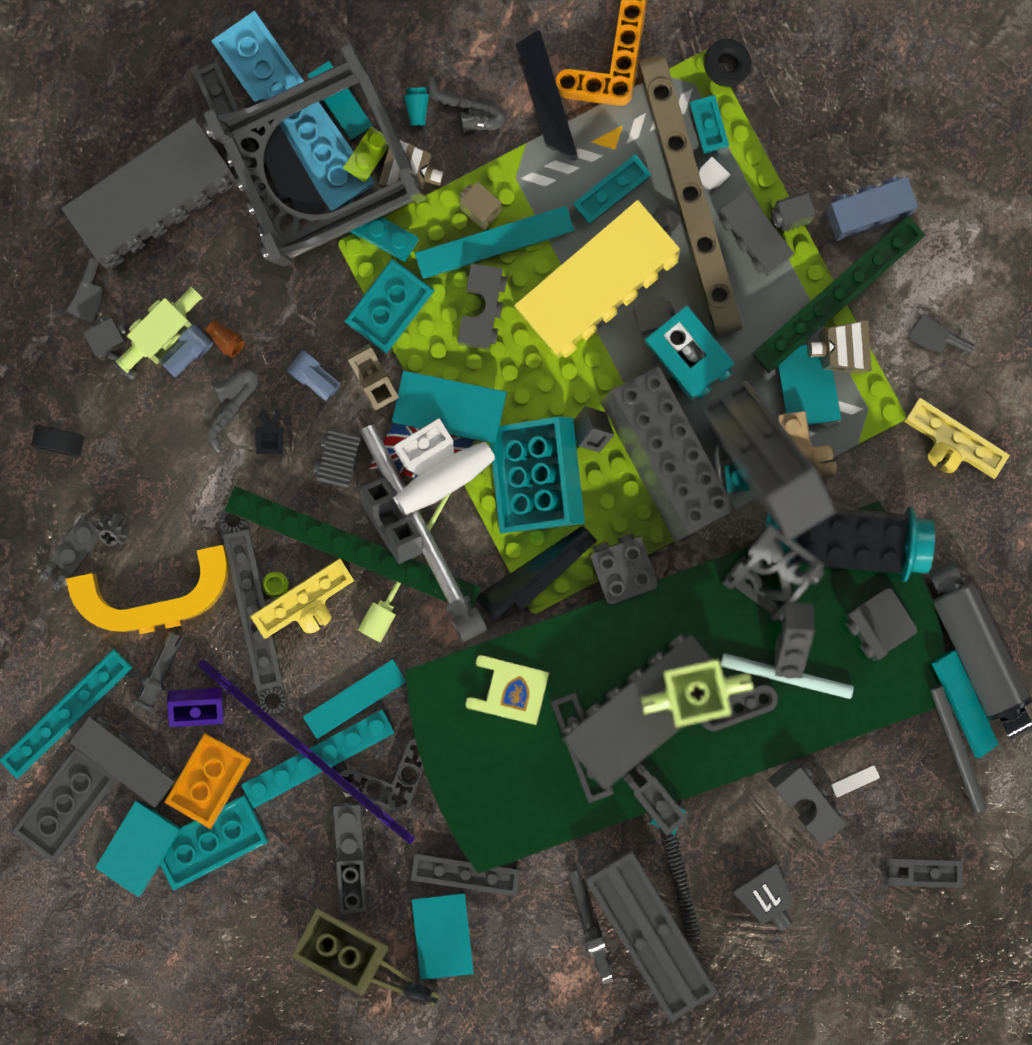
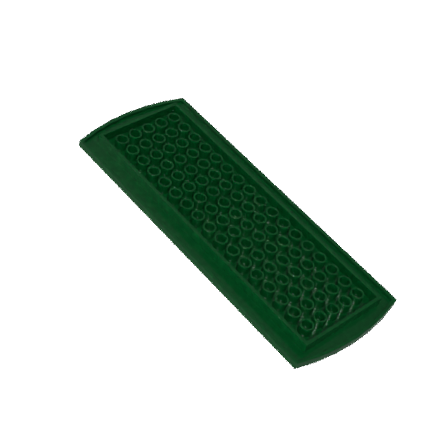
M879 501L855 509L886 512ZM751 547L659 579L655 589L617 603L609 604L606 599L406 670L411 720L427 780L456 842L478 874L648 813L634 796V791L623 777H620L611 785L614 794L591 803L588 802L568 747L561 739L563 734L551 701L576 692L583 713L595 703L601 706L607 701L605 698L607 693L616 686H620L622 689L628 684L626 681L628 676L637 669L644 671L648 668L647 661L658 652L665 654L669 651L670 648L667 645L682 634L684 637L692 635L711 660H719V664L722 654L725 653L775 666L774 649L778 634L782 635V621H772L769 619L771 613L737 588L734 587L729 590L721 584L736 562L743 556L749 559L748 551ZM762 559V562L768 565V562L765 559ZM801 564L797 569L799 572H805L811 565ZM823 566L822 569L825 572L816 584L811 581L794 602L813 604L814 633L803 673L854 686L851 699L749 674L751 680L740 682V685L752 683L753 688L761 685L772 687L778 696L777 705L773 710L717 731L705 729L700 721L686 724L641 760V764L652 777L654 776L676 803L784 764L790 760H795L935 709L936 705L930 689L941 685L932 662L943 656L946 650L932 598L922 574L911 572L907 581L901 582L899 573ZM778 570L770 574L757 573L763 588L782 591ZM889 588L893 590L917 628V633L887 652L888 655L880 660L873 661L872 658H867L860 647L862 642L857 635L854 636L845 623L848 620L844 615ZM478 656H486L549 672L536 725L466 707L467 698L487 700L494 672L492 669L477 666L476 660ZM720 666L721 672L726 678L746 674V672ZM760 694L758 700L761 704H765L768 698L765 694ZM573 700L558 705L566 727L568 726L567 720L570 717H575L579 723L581 722ZM736 703L733 706L735 713H740L743 709L740 703ZM717 718L708 719V720H709L710 722L714 723V722L717 720ZM579 761L592 796L606 791L598 785L594 778L587 776L586 768ZM635 766L627 772L633 777L638 787L647 782L638 773Z

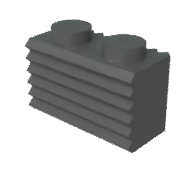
M808 191L778 200L770 217L774 228H779L781 233L789 232L790 229L794 230L795 227L799 229L800 226L804 227L805 224L809 225L815 215V211Z
M329 429L328 434L324 433L320 449H324L322 460L317 459L314 468V474L318 475L317 481L349 489L362 437L334 429Z

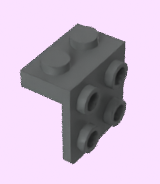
M633 533L619 537V543L609 546L608 542L594 546V552L589 553L606 601L609 604L617 603L657 587V580L641 536L634 537Z
M889 588L844 615L848 620L845 622L848 629L854 636L857 635L862 642L860 645L862 651L867 658H872L873 661L880 660L888 655L887 652L917 633V628L893 590Z

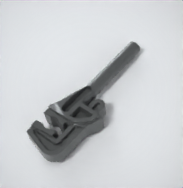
M579 870L571 872L569 876L584 921L586 942L590 955L597 963L598 967L596 968L603 984L612 982L610 964H607L606 953L608 952L603 936L595 924Z

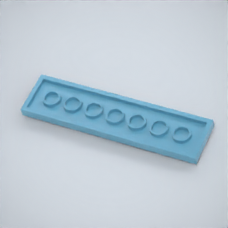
M255 11L211 40L253 102L261 99L266 100L304 82ZM319 102L292 114L279 124L318 193L331 212L338 210L375 184L371 175L364 183L343 169L354 151Z

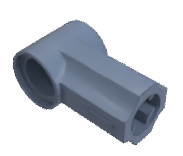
M193 324L178 338V343L159 362L176 378L195 359L202 357L211 348L213 342Z
M302 350L286 371L300 383L310 387L313 392L327 402L337 392L341 384L320 367L321 364L312 356Z

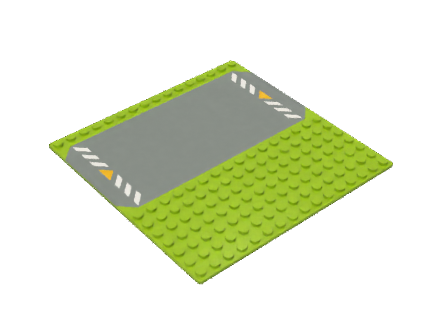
M708 49L669 68L698 172L713 157L731 174L719 188L709 190L703 187L740 315L742 330L716 337L683 221H681L670 237L680 248L679 262L669 271L661 270L658 273L659 279L646 289L644 286L637 291L638 297L628 306L624 303L617 308L618 314L608 323L604 321L596 326L598 331L587 341L584 338L576 343L577 349L567 358L562 355L558 359L515 307L521 299L637 200L651 216L660 203L681 216L642 82L634 87L632 100L628 104L623 106L600 104L568 121L578 160L573 161L569 156L546 147L543 135L433 191L426 195L427 200L418 204L414 201L384 217V219L414 234L419 239L406 262L355 234H351L339 241L338 246L364 295L392 258L435 290L392 347L404 371L506 391L507 397L500 426L553 417H570L574 420L584 406L605 412L600 402L612 390L654 369L651 357L655 355L645 344V339L655 331L641 334L633 307L664 296L665 302H671L675 315L688 306L735 363L731 368L733 373L723 382L717 379L712 383L710 387L713 390L701 400L697 396L691 400L686 393L683 394L677 387L678 383L675 379L668 381L673 394L726 491L724 466L732 464L722 452L701 407L747 380L779 421L778 415L786 413L778 366L768 374L751 353L829 286L834 279L805 225L804 227L800 226L799 229L795 227L794 230L790 229L789 232L785 231L784 233H781L779 228L776 229L794 255L768 276L764 272L761 274L757 272L751 263L753 260L752 256L748 251L742 252L735 242L737 237L732 230L727 232L719 221V218H721L719 215L720 209L744 191L748 192L771 224L770 214L773 213L772 210L776 202L788 198L789 195L731 87H723L714 83L706 74L704 56ZM658 88L654 91V95L658 99H665L668 97V92L663 88ZM715 95L729 147L703 154L689 102ZM671 139L668 142L669 147L673 150H679L683 147L679 139ZM636 154L652 176L589 225L573 206V203ZM476 182H479L502 204V212L485 231L566 205L574 227L573 233L474 263L502 268V276H507L505 292H500L498 302L503 303L501 317L495 318L494 328L498 329L496 344H491L490 350L458 345L462 316H479L484 311L486 305L482 297L467 293L471 265L423 279L415 256L417 252L484 231L461 211L459 202L461 200L459 196L469 184L474 186ZM686 189L683 192V197L688 201H693L697 198V193L693 189ZM702 239L697 243L698 248L703 252H707L712 248L708 240ZM716 290L712 293V298L715 302L722 303L726 300V294L721 290ZM846 305L802 345H807L809 341H820V332L827 328L856 322L849 307ZM690 342V346L694 347V351L700 357V359L696 362L698 363L700 360L704 358V355L699 351V349L695 346L693 342ZM871 348L872 371L865 374L833 371L841 420L808 426L812 445L816 447L831 446L835 457L906 419V414ZM612 424L614 436L600 453L579 447L576 441L585 524L500 533L492 462L464 485L510 573L581 526H584L597 540L596 543L527 605L533 614H537L599 581L589 553L594 552V546L608 542V545L611 546L619 543V537L633 533L634 537L641 536L646 553L649 555L674 542ZM751 490L727 493L735 509L756 499Z

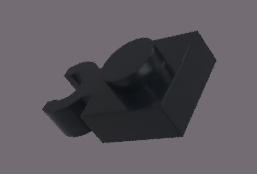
M261 409L260 418L264 422V427H257L256 454L284 455V428H276V424L281 419V412L279 409H275V417L269 420L266 418V410Z

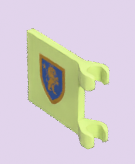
M478 656L476 665L492 669L494 672L487 700L467 698L466 707L536 725L549 672L486 656Z

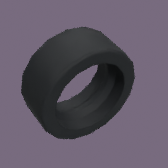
M36 425L31 446L50 452L80 457L85 436L57 428Z

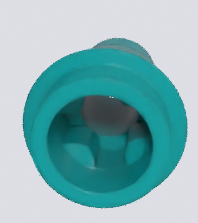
M426 87L406 88V95H403L410 126L426 125L425 119L430 95L427 94Z

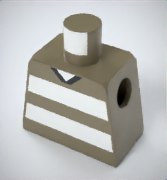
M399 139L422 190H424L426 182L440 186L444 171L430 167L432 154ZM390 147L379 181L380 189L401 180L398 173L400 169Z
M868 320L827 328L820 332V341H809L807 344L808 356L821 357V364L824 370L852 374H865L872 371Z

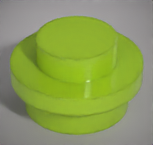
M271 572L262 581L264 593L271 598H278L286 593L289 588L288 579L280 572Z

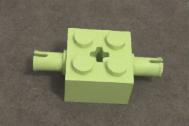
M190 286L175 303H169L165 298L162 301L157 300L148 309L149 314L143 320L138 319L129 328L130 333L127 337L132 341V346L115 362L126 373L143 356L158 364L178 343V338L192 325L186 319L187 316L185 314L202 297Z
M719 660L664 672L667 687L665 692L646 697L643 696L641 700L642 704L654 702V705L643 707L645 714L669 708V711L673 713L675 726L677 727L730 715L731 712L727 699L729 695L748 690L751 691L753 687L752 683L740 685V682L751 680L749 673L730 678L722 676ZM697 685L699 690H704V695L700 696L701 701L696 702L695 697L690 698L689 692L693 691V686Z

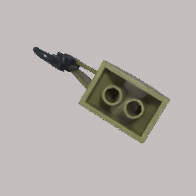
M316 909L291 956L363 996L371 982L403 994L404 997L424 1006L428 1004L435 1007L440 997L438 993L417 983L384 962L382 959L389 948L387 945L320 909ZM381 964L408 981L409 984H404L401 987L374 975Z

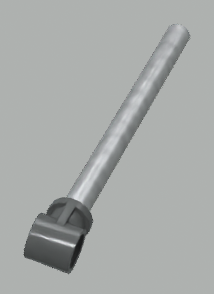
M369 425L363 428L360 433L382 476L386 479L395 495H397L406 485L374 425ZM419 510L407 515L403 514L404 518L408 516L411 518L422 535V553L449 603L446 610L453 616L451 621L461 641L465 642L487 631L477 608H472L470 604L472 602L470 596L464 597Z

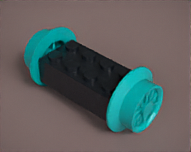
M907 507L904 514L834 508L836 511L834 514L792 538L797 544L823 561V566L899 573L900 581L906 582L911 572L928 573L930 571L934 554L935 526L932 519L916 518L913 507ZM767 513L766 527L770 523L777 529H779V527ZM775 537L782 546L785 554L792 549L783 541ZM799 553L788 561L789 565L796 560H803L802 564L805 565L812 564V562Z

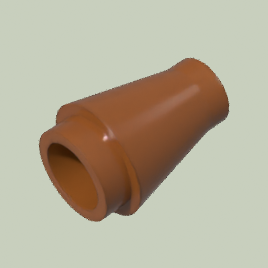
M217 320L212 321L205 330L224 355H229L231 358L235 357L245 345L242 335L220 324Z

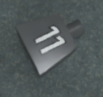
M775 862L732 889L733 893L762 924L772 919L779 931H782L793 923L786 909L792 906L794 902Z

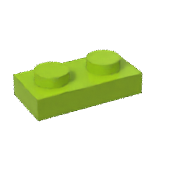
M371 126L343 169L365 183L389 148L384 134Z

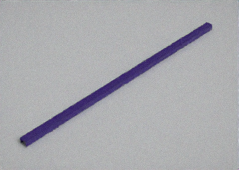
M203 659L197 665L402 839L408 844L414 841V836L269 714L264 712L256 703Z

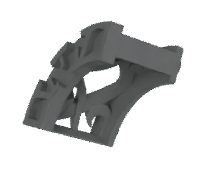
M769 523L749 549V559L743 556L736 562L721 584L729 590L735 587L771 613L769 619L772 621H782L786 602L794 603L811 581L814 584L819 581L825 572L822 569L824 563L792 539L788 541L779 529ZM775 537L783 541L792 549L785 554L782 546ZM799 553L812 562L807 571L799 572L797 568L800 567L803 560L793 561L790 565L788 561ZM762 559H765L768 562V565L764 564L762 562ZM778 570L782 591L763 588L757 573L770 574Z

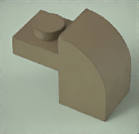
M370 344L346 356L375 410L399 398Z

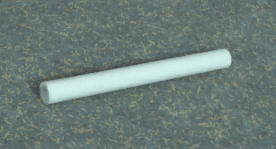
M725 653L722 654L720 666L848 699H851L854 686L804 673L802 678L788 679L775 676V666Z

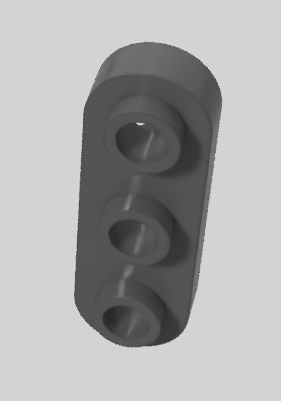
M761 685L753 688L751 691L748 690L727 698L731 712L730 715L717 717L714 723L709 720L700 721V723L707 730L717 731L773 710L777 705V693L772 687ZM760 694L767 696L768 700L765 704L759 702L758 697ZM740 703L743 709L740 713L734 712V704Z

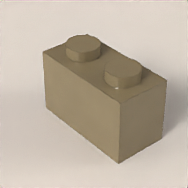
M476 182L474 186L469 184L459 195L461 197L459 201L461 211L484 231L502 212L501 202L479 182Z

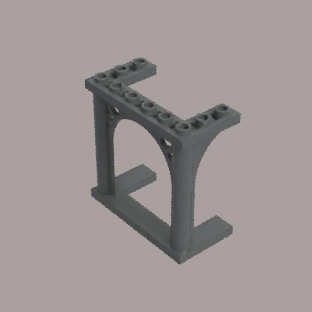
M351 43L341 47L346 62L249 108L221 115L214 109L203 113L206 119L203 122V126L208 136H212L218 143L224 144L226 151L223 152L225 160L229 167L234 166L238 174L234 177L240 191L245 190L249 198L245 201L251 215L256 214L260 222L257 225V229L263 242L260 245L262 254L266 260L269 259L270 262L282 267L293 263L292 258L408 203L415 201L418 204L427 200L364 62ZM360 82L400 169L398 173L401 180L331 213L312 215L291 209L277 198L270 188L265 175L264 154L271 134L283 120L292 114ZM265 127V134L263 136L252 131L255 128L259 131L260 128ZM249 137L254 138L259 143V149L255 152H247L242 148L241 141ZM244 156L247 158H256L257 166L255 168H251L250 166H252V163L248 160H245ZM262 183L266 185L264 191L259 189V185ZM277 205L280 211L273 220L274 210H270V207ZM290 214L294 219L293 227L289 232L282 233L279 227L280 221L284 215ZM306 219L309 222V226H302L303 230L298 232L300 220ZM315 220H321V222L315 224Z

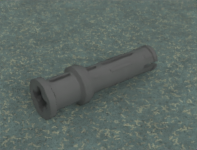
M169 631L167 632L148 676L144 677V679L142 678V686L136 699H132L131 703L153 712V704L158 693L164 689L162 683L184 638Z

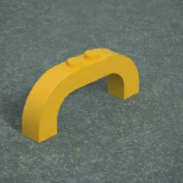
M225 545L197 550L200 578L194 590L181 598L119 610L110 606L103 599L99 589L97 574L94 573L67 578L68 591L79 613L92 624L106 630L120 632L139 630V634L154 632V626L165 624V629L181 626V620L196 617L211 608L223 593L229 574V563Z

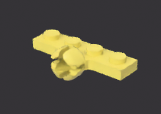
M921 398L917 400L904 421L932 439L934 446L928 454V460L936 467L938 462L946 458L940 468L945 473L955 472L960 463L966 461L995 479L1010 456Z
M338 558L250 615V618L264 639L292 621H297L304 632L314 633L320 630L315 619L319 625L324 626L331 621L332 616L325 606V601L354 580L342 560Z

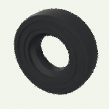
M734 39L718 40L705 53V72L714 83L720 86L732 87L740 84L751 70L752 63L748 50L743 44ZM720 55H731L736 61V69L732 72L723 70L718 61Z

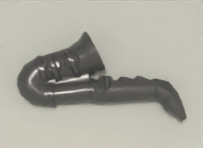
M431 76L427 77V89L431 98L436 101L439 100L444 105L457 106L460 110L469 111L468 113H459L462 134L472 130L492 131L499 129L505 124L506 114L500 107L492 103L478 102L468 97L438 90Z
M242 368L235 371L234 374L224 381L211 383L220 403H223L226 398L229 399V403L224 405L223 411L219 412L207 432L209 443L216 452L220 451L218 434L240 409L239 407L250 394L254 393L259 384L258 374L251 368Z

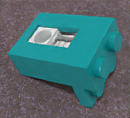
M688 306L684 307L645 339V344L677 381V387L683 394L686 393L691 400L696 396L701 400L713 390L710 387L712 383L717 379L723 382L733 373L731 368L735 363ZM674 332H681L685 337V342L682 345H675L671 342L670 335ZM690 342H693L704 355V358L698 363L696 362L699 360V356L694 351V347L690 346ZM678 352H682L685 355V359L687 358L689 362L694 363L691 369L679 356Z

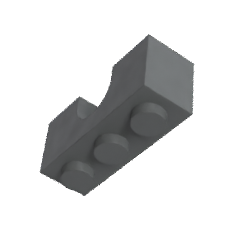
M471 263L467 293L482 297L486 305L484 311L479 316H462L458 345L490 350L491 344H496L498 329L494 328L495 318L501 317L503 305L502 302H498L499 293L505 292L507 276H502V268Z
M664 296L633 307V312L642 335L656 331L670 320L671 317L675 316L671 302H665ZM674 332L670 335V340L675 345H681L680 342L684 341V337L681 332ZM678 352L679 356L690 368L693 362H689L687 358L685 359V355L682 352ZM652 356L651 362L654 369L660 367L667 382L673 380L674 378L656 356Z
M383 477L360 487L361 506L397 563L400 564L422 554V535L409 516L406 518L402 517L394 500L395 493L386 479Z
M786 602L782 616V635L778 634L774 649L775 676L788 679L802 678L814 633L813 604Z
M790 760L767 780L790 807L802 799H809L806 811L798 819L812 837L822 845L846 825L840 818L843 813L834 802L830 804L827 802L825 797L828 796V793L819 783L815 785L812 783L810 778L813 774L803 763L799 766L796 762Z

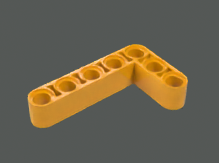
M621 0L610 74L574 69L560 71L556 76V84L559 94L563 98L618 106L626 105L632 100L648 0ZM630 10L639 12V15L633 19L625 16ZM631 35L635 37V41L631 44H624L622 38ZM621 61H629L631 63V66L626 70L617 67ZM571 79L575 81V85L570 89H565L561 86L565 80ZM592 83H599L601 88L597 92H590L588 86ZM618 86L627 88V92L624 95L613 93L614 89Z

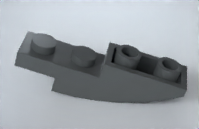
M361 803L334 804L340 913L367 912Z

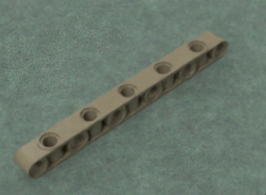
M664 54L639 60L638 65L715 335L718 337L742 330L740 315L666 57ZM658 88H663L668 92V97L658 99L655 97L654 91ZM676 138L682 142L683 147L679 150H673L669 147L668 142ZM686 189H693L697 193V198L693 201H688L683 197V192ZM705 239L711 243L712 248L707 252H703L698 248L697 243ZM716 290H721L726 294V300L722 303L715 302L712 298V293Z

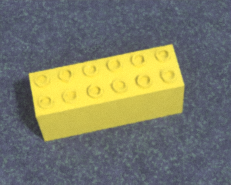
M637 200L521 299L515 307L558 359L562 355L567 358L577 349L576 343L582 338L587 341L598 331L596 326L602 321L608 323L618 314L617 308L623 303L628 306L638 297L637 291L644 286L647 289L659 279L658 273L661 270L669 271L679 262L680 248Z

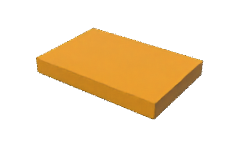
M204 733L164 803L212 829L251 759Z

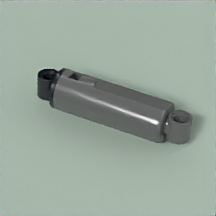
M953 560L929 571V575L939 593V596L932 601L970 677L971 685L983 705V710L988 720L994 721L1000 718L1010 741L1031 732L1032 721L1025 706L1032 703V697L1021 679L1022 676L1014 660H1011L974 582L970 581L964 584Z

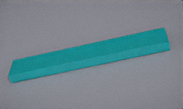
M566 205L417 252L415 256L422 278L426 279L471 265V263L474 264L573 233L574 227Z
M113 649L0 758L2 765L16 779H19L133 667L116 649Z

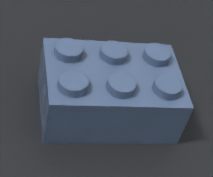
M894 176L884 180V184L875 188L871 184L858 190L859 193L849 197V194L845 193L833 198L834 201L830 203L826 215L836 242L911 216L918 208L908 177L900 179L899 176Z

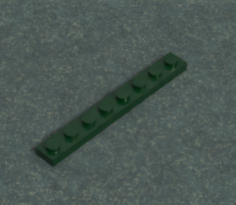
M907 216L753 351L751 355L769 374L926 235Z

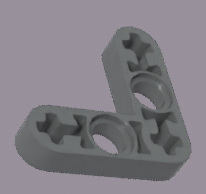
M413 738L406 746L393 784L354 769H346L340 775L348 777L349 774H353L354 780L360 783L362 782V777L366 778L367 781L363 786L362 794L374 804L393 811L402 812L408 809L412 802L424 767L423 764L419 767L414 763L405 762L407 756L410 759L413 757L414 751L410 748L411 745H417L415 738ZM420 754L417 759L418 762L421 761ZM405 767H412L416 770L417 776L414 781L406 782L402 779L401 771ZM397 782L404 786L413 787L412 792L406 789L404 798L407 800V803H402L400 807L395 806L396 801L392 799V796H398L401 787H396ZM369 784H380L382 787L381 796L378 798L370 797L367 793ZM338 785V787L340 788L341 791H343V792L349 794V793H348L347 791H345L340 785Z

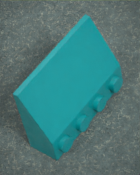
M553 417L500 426L496 445L490 444L495 457L492 466L500 533L585 524L573 418Z

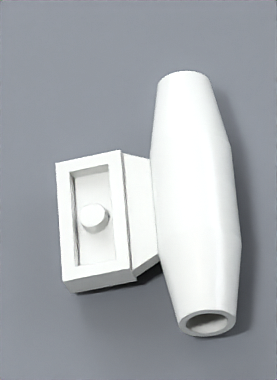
M437 419L393 446L406 469L417 475L414 480L394 496L395 503L404 515L436 503L470 482L493 462L495 457L492 450L485 442H481L454 453L453 439L441 420Z

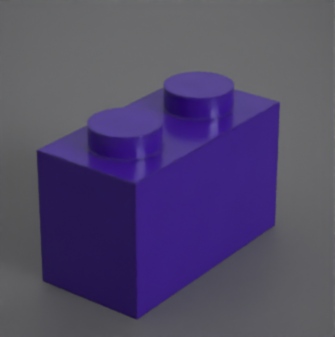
M222 687L168 691L169 727L223 724Z

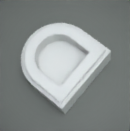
M713 157L699 171L702 186L709 190L719 188L731 176Z

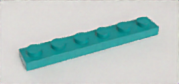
M382 709L309 749L332 767L394 734L395 731ZM300 753L241 786L254 809L323 771Z

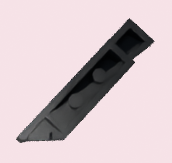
M537 30L515 44L526 67L523 70V74L546 147L557 150L575 161L578 160L575 144L541 31Z
M261 99L253 103L247 104L244 107L245 109L264 101L265 99ZM278 125L268 140L264 159L280 201L284 204L292 201L295 210L301 213L323 214L327 211V206L281 126ZM264 126L259 131L257 128L253 129L260 136L265 134ZM306 219L300 220L301 225L307 224L308 221Z
M584 526L579 527L480 593L477 601L494 620H497L514 603L523 610L597 540Z

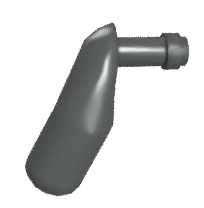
M107 352V358L113 359L115 366L123 375L129 379L137 377L135 369L131 368L126 373L115 362L122 356L121 354Z

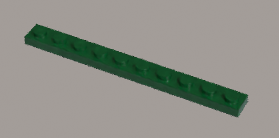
M234 486L224 511L448 603L430 566L413 559L398 564L391 551L387 548ZM454 577L464 597L470 596L472 600L470 604L473 608L481 587Z

